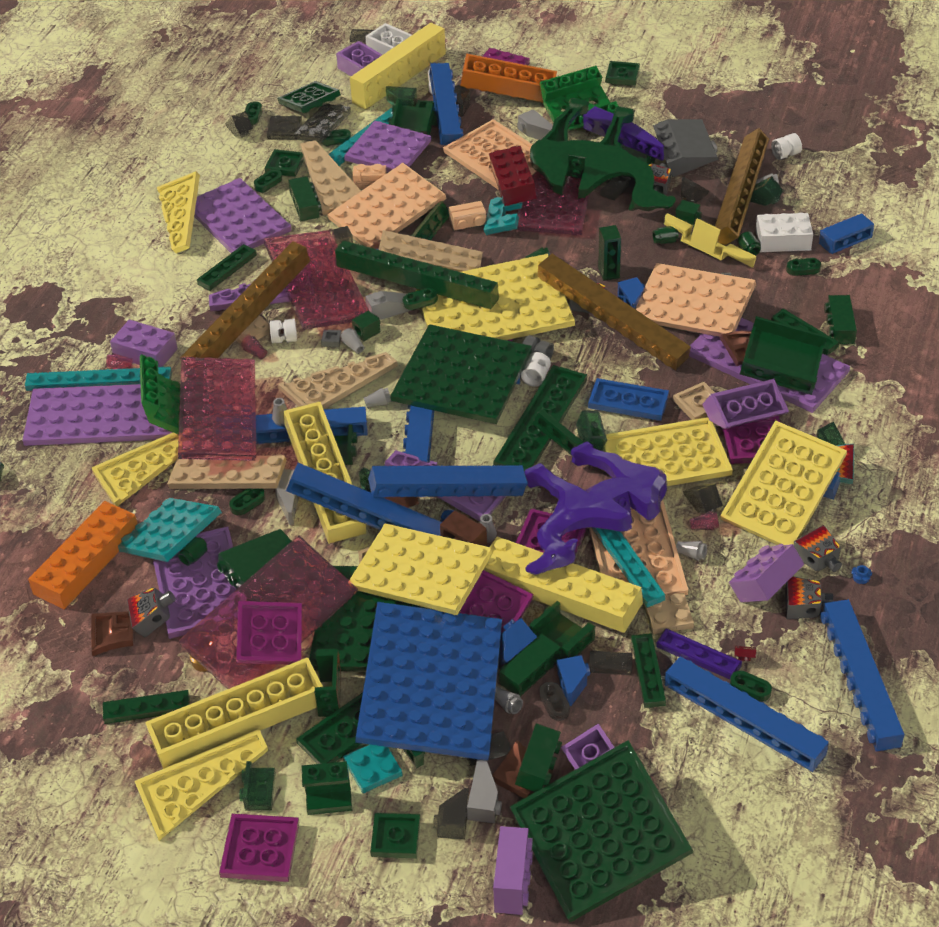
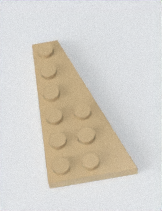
M316 140L300 143L314 190L321 204L322 215L329 214L361 192Z
M384 352L367 357L363 362L355 364L353 361L348 363V366L342 368L336 366L312 373L308 378L300 379L298 377L293 379V382L287 384L281 382L277 383L278 389L298 407L321 402L324 410L396 368L398 365L392 356Z

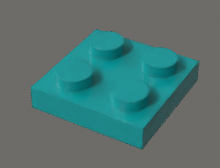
M368 745L343 756L362 794L403 776L400 766L388 747Z

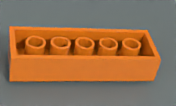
M466 53L460 86L543 103L540 81L556 77L557 71Z
M104 501L28 578L33 595L65 610L119 552L118 545L122 542L121 539L125 535L130 534L138 524L136 515Z

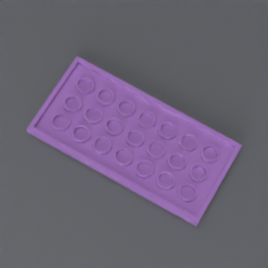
M741 318L736 331H752L754 323ZM701 334L690 345V357L750 385L763 382L740 375L742 365H735L720 340L721 337ZM822 354L817 374L818 378L812 395L778 386V389L785 401L813 413L849 373L850 366Z
M141 384L33 389L22 441L24 446L157 440L173 432L149 423L141 403Z

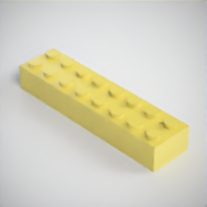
M429 23L350 77L352 103L365 110L430 66V63H434L446 54L445 29Z
M321 402L285 410V427L298 462L352 485ZM314 503L328 544L366 534V524Z
M496 537L490 548L493 554L483 569L532 593L533 600L549 606L558 601L560 602V610L625 633L643 604L642 587L574 563L540 574L528 573L525 567L540 558L543 552L500 537Z
M307 657L145 723L164 769L255 730H263L317 708L315 687L323 686Z

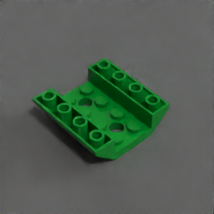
M597 66L540 81L543 103L553 123L563 113L561 110L569 106L571 98L596 102L595 105L589 103L588 111L596 106L613 114L615 113V109L619 105L616 101L610 103L601 87L603 77ZM583 115L575 118L568 131L584 126Z
M141 354V403L149 423L181 436L209 430L210 417L207 382L200 377L192 375L189 376L184 385L178 381H172L158 373L157 360Z

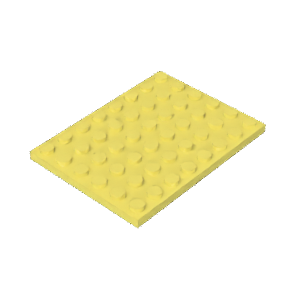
M548 254L462 271L465 274L498 282L499 300L492 309L438 295V300L435 304L421 308L427 327L429 324L502 340H510L575 326V320L565 295L537 277L538 265L548 257Z

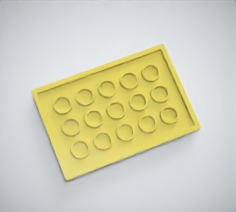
M708 417L600 436L604 452L616 453L627 461L661 469L667 476V486L731 476L733 472L714 424Z
M775 420L720 515L721 520L777 545L794 544V541L800 538L843 462L847 450Z
M385 523L347 584L349 589L458 615L493 552L490 547Z

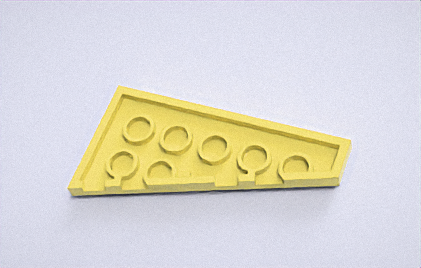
M197 171L157 187V191L160 193L159 199L162 201L161 207L164 219L168 225L167 231L170 233L171 247L175 253L190 248L200 179Z
M199 432L186 436L176 433L168 434L92 467L93 474L113 504L119 506L176 462L178 456L185 455L203 441V433Z
M259 729L135 781L159 841L268 751V747Z

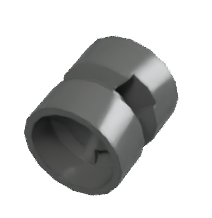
M528 335L525 338L523 344L532 346L531 354L540 352L551 360L554 352L553 343L540 340V338Z

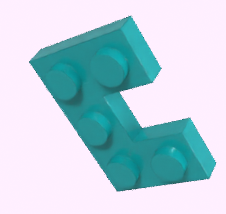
M501 197L491 199L484 226L485 234L490 235L517 229L519 222L518 214H505L506 211L522 208L523 202L504 207Z

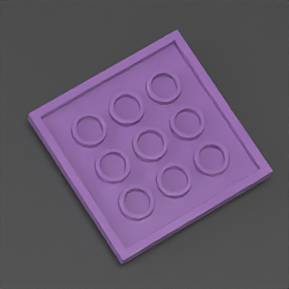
M374 121L344 155L345 161L364 164L365 166L374 164L386 165L387 172H390L401 163L410 167L431 142V136L380 121Z

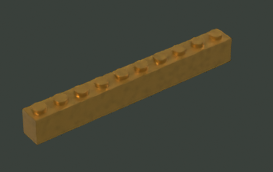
M760 128L744 137L715 225L716 228L721 229L718 242L724 246L739 237L769 142V138Z
M292 241L180 357L186 372L195 377H201L310 262L305 246Z
M553 253L538 265L537 277L551 285L568 299L576 302L581 308L586 309L596 318L601 319L609 327L620 332L638 347L645 349L653 357L661 360L666 366L676 370L689 358L691 346Z

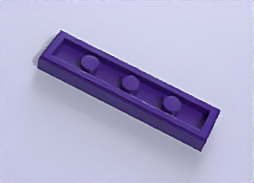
M667 628L656 642L657 648L675 656H681L729 680L731 675L739 671L742 666V661Z

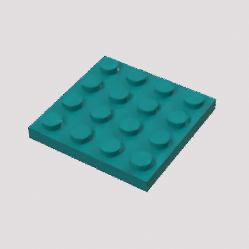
M168 498L157 510L152 511L147 519L137 524L130 534L125 535L121 539L122 542L118 545L119 552L168 562L222 512L219 506Z

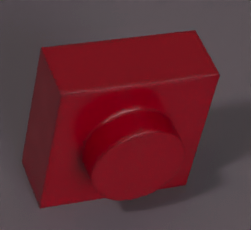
M735 645L734 656H738V660L751 661V658H756V647Z

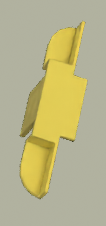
M668 213L665 215L664 225L672 226L682 233V242L719 260L729 256L752 268L754 267L757 256L732 244L724 246L717 242L721 229L697 218L691 235L693 225Z

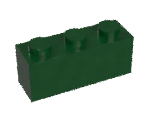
M308 176L289 179L290 195L300 222L320 218L319 211L322 209L316 191L314 192L313 182H309Z
M616 225L599 227L598 269L603 281L619 279L621 263L620 233Z
M828 295V302L824 304V312L827 313L826 323L830 325L828 330L829 336L839 341V344H855L857 328L850 295Z
M541 634L523 651L516 654L511 662L502 666L499 671L500 685L521 697L557 664V660L561 659V646Z
M537 723L535 724L517 775L516 786L537 792L542 789L543 785H548L552 775L548 772V769H554L557 757L553 755L554 753L559 754L562 742L558 741L561 734L560 731Z

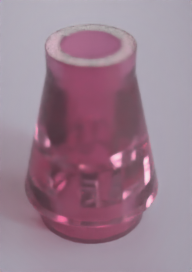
M248 335L243 339L241 346L244 351L259 359L266 357L267 351L255 336Z
M115 353L107 354L106 368H132L133 358Z
M710 511L695 518H690L691 530L715 531V528H719L717 512L712 513Z

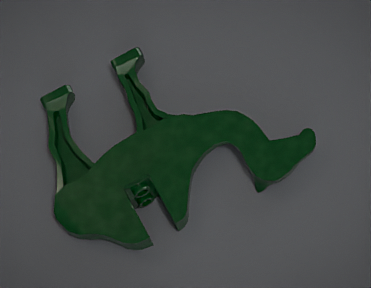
M571 98L569 106L554 120L552 129L541 140L536 141L531 146L530 164L537 172L544 176L551 190L557 194H563L568 176L582 178L578 190V198H584L606 180L628 175L636 181L628 210L652 211L658 208L669 209L676 202L674 196H666L653 189L654 174L652 168L646 162L622 149L618 143L623 124L631 123L634 120V109L617 106L613 114L612 123L607 129L605 137L600 142L568 140V128L577 116L587 114L589 109V102L587 100Z

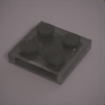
M271 116L267 140H299L302 116Z

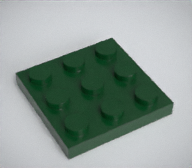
M314 81L277 99L281 105L301 113H307L314 107H321L325 102L334 101L341 94L339 89Z

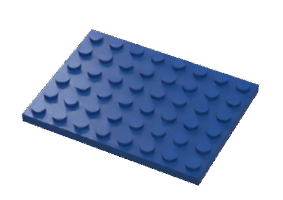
M377 602L355 743L488 761L502 619L462 613L453 615L433 609Z

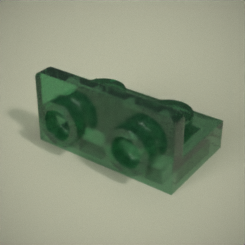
M247 761L246 769H242L244 788H240L239 799L240 802L244 803L245 811L272 810L276 776L275 768H253L252 762Z

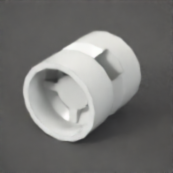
M792 133L785 137L774 139L771 143V148L775 158L781 160L787 158L788 155L799 154L802 151V143L796 133Z
M285 319L284 322L280 320L270 321L272 344L282 343L283 340H286V342H297L295 319ZM284 328V334H280V329Z
M540 352L530 354L521 373V378L527 385L537 387L542 384L551 366L549 357Z

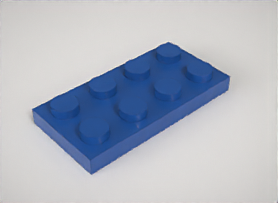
M597 378L588 402V408L661 421L669 397V390Z

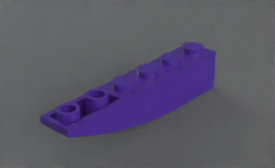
M594 106L587 114L583 115L584 129L605 137L607 129L612 123L613 113ZM633 122L623 124L618 140L619 143L661 161L664 159V145L654 136Z

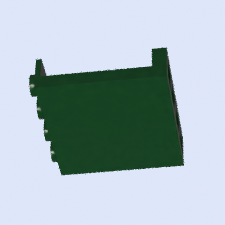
M756 316L740 375L761 381L774 379L778 386L812 395L817 382L818 369L827 336Z
M281 529L218 553L217 568L219 572L226 576L230 585L234 586L240 596L245 598L246 601L277 602L310 587L316 594L323 591L324 575Z

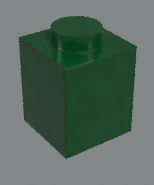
M681 200L676 208L675 217L694 227L696 219L701 220L702 212H700L701 204Z
M369 310L352 319V328L356 330L363 342L381 332L379 317Z

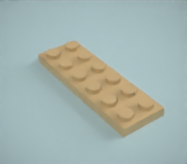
M384 230L378 249L458 272L480 268L483 252Z
M285 455L178 456L167 484L169 489H276L287 460Z

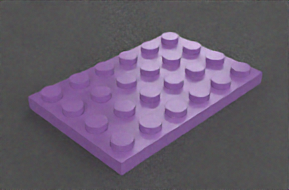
M241 178L197 196L194 217L230 253L243 244L255 248L292 231L291 225Z
M228 527L202 532L196 536L206 541L208 550L194 564L184 565L178 558L180 551L168 562L153 559L159 591L163 594L171 591L176 598V601L168 606L170 618L166 621L169 639L237 623L238 601H246V599L240 596L238 590L230 585L226 576L223 573L221 574L217 568L218 553L233 548Z

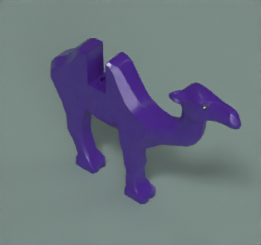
M588 441L571 450V462L577 466L591 465L606 471L612 477L611 479L604 480L584 490L557 477L541 463L526 469L524 473L529 488L542 486L549 490L552 496L559 499L553 514L539 528L537 533L538 544L544 553L540 558L525 567L526 572L540 574L573 563L578 539L573 538L564 542L561 538L567 532L588 527L615 531L631 530V508L648 521L655 518L660 512V504L667 491L666 474L656 467L627 461L616 453L594 449L593 445Z

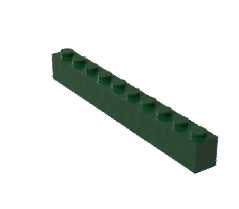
M343 240L335 249L337 267L420 290L433 288L437 291L438 295L492 309L499 300L498 282L349 241Z

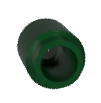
M672 226L660 227L652 232L654 243L659 245L674 243L679 237L678 230Z
M744 232L739 236L738 243L743 250L755 256L761 251L760 243L752 232Z
M194 537L180 550L178 554L179 560L186 566L197 562L208 550L206 541L201 537Z

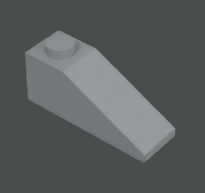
M534 109L518 115L517 127L519 131L528 137L541 140L553 127L549 121Z
M380 291L365 296L366 310L377 315L380 320L412 311L404 307L402 299L406 293Z
M284 469L278 487L275 489V494L289 525H294L299 496L286 491L294 470Z
M477 759L467 805L468 820L495 824L496 815L501 814L502 801H498V791L487 760Z

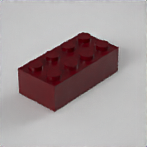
M521 145L489 153L491 169L504 207L537 199L535 183Z

